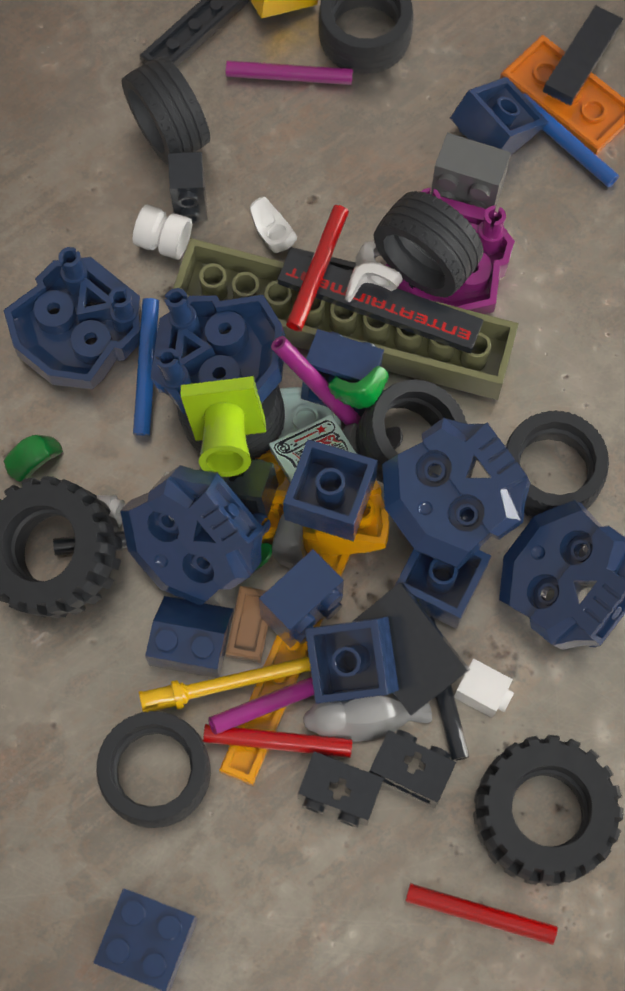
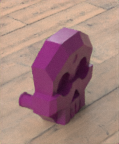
M425 188L421 192L430 194L431 188ZM434 189L432 196H436L451 205L476 230L482 242L483 257L476 267L477 272L472 273L465 283L449 297H436L414 287L412 289L405 280H402L397 288L428 300L485 315L493 313L497 301L499 279L505 277L515 242L503 225L506 220L505 210L499 207L498 212H496V206H490L485 209L444 198Z

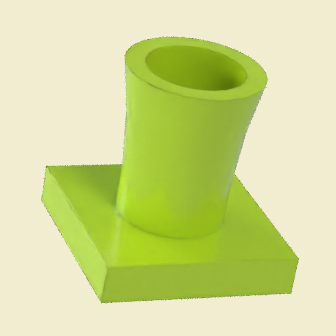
M254 376L181 385V399L195 440H203L199 457L201 469L207 472H216L221 477L236 476L245 472L251 464L246 435L266 432V420Z

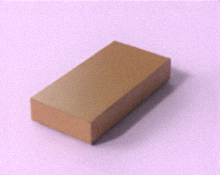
M240 586L226 649V657L256 663L262 662L269 626L261 618L259 598L267 590Z

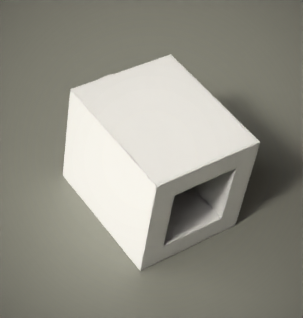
M473 658L469 666L470 671L463 677L454 697L493 718L497 709L505 712L514 692L508 690L513 679Z

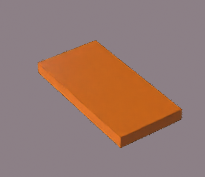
M542 34L501 73L500 79L508 77L522 94L526 93L597 155L625 128V98L593 73L590 74L571 106L542 92L545 83L565 54L564 50Z

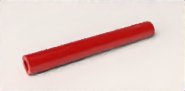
M334 205L286 322V326L293 331L301 332L303 330L348 217V209L341 205Z
M205 724L204 743L308 754L317 752L327 756L351 758L352 739L233 727L215 735L209 724Z
M410 883L405 902L546 944L554 945L558 926Z

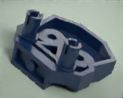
M66 247L60 251L59 260H53L35 278L37 286L3 311L13 347L21 360L52 385L94 389L105 378L116 360H125L139 345L140 296L92 257L81 258L80 252H76V248ZM54 308L60 309L57 314L49 313ZM90 338L97 339L96 343L92 345L87 344L86 341Z
M174 288L166 293L165 298L167 299L164 300L170 312L159 318L151 379L158 392L170 396L181 412L186 414L181 399V385L254 376L260 402L262 403L282 381L284 361L271 349V345L276 338L280 336L286 337L281 322L264 295L220 301L217 295L189 296L187 298L186 292L181 288ZM230 330L229 333L222 334L224 331ZM219 375H225L221 379H216Z
M443 418L422 433L421 443L397 454L382 464L385 509L418 553L460 569L491 537L500 540L523 523L525 501L531 483L527 474L488 422L486 424H465ZM476 461H478L489 478H471ZM440 466L442 468L441 475L436 478L429 475L430 468ZM466 509L474 511V518L469 522L461 519V514Z
M182 465L162 477L148 493L130 500L120 510L127 549L130 555L159 589L200 606L219 589H232L254 573L261 564L262 538L271 527L269 519L261 525L267 516L262 513L251 514L218 473L203 471L201 468L195 470Z
M576 500L533 516L503 557L499 601L529 617L531 628L551 645L562 650L578 646L594 648L601 646L625 615V536L609 525L602 526ZM587 546L588 551L586 555L580 557V549ZM553 589L554 597L547 601L546 595L549 590Z

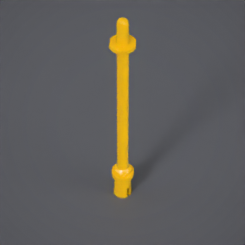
M308 656L189 685L182 682L179 683L178 680L170 681L171 685L143 692L139 691L142 711H158L175 706L178 710L184 708V704H187L189 699L311 671L310 660Z

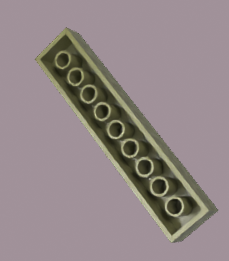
M190 238L173 289H183L187 294V298L189 296L217 295L220 301L264 295L281 322L287 340L294 347L310 350L317 329L326 332H336L345 338L358 342H369L378 348L384 349L381 367L386 371L498 400L519 323L439 303L484 319L470 354L315 298L303 330L301 332L293 331L286 326V322L299 292L278 285V277L285 262Z

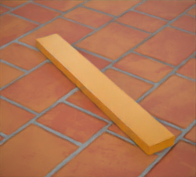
M318 554L342 577L351 554ZM323 617L314 627L321 626L325 617ZM277 635L263 667L308 657L307 641L303 644L297 641L290 648ZM301 673L256 683L249 701L298 682ZM287 706L238 725V727L277 731ZM229 745L219 773L254 786L269 749Z

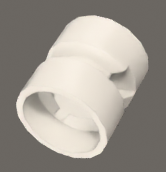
M145 204L135 223L133 244L147 250H154L158 247L160 254L178 260L182 257L189 242L192 220L176 213H171L167 217L166 212L161 208Z

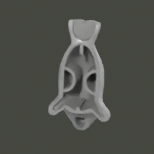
M391 693L383 696L315 703L305 713L303 723L308 730L320 736L352 739V742L368 741L386 736L388 730L395 732L408 721L432 722V712L428 703L411 716L395 694Z

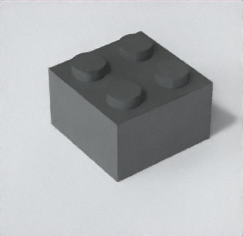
M447 133L434 167L431 195H433V191L436 189L440 196L485 209L490 206H496L503 189L511 152Z

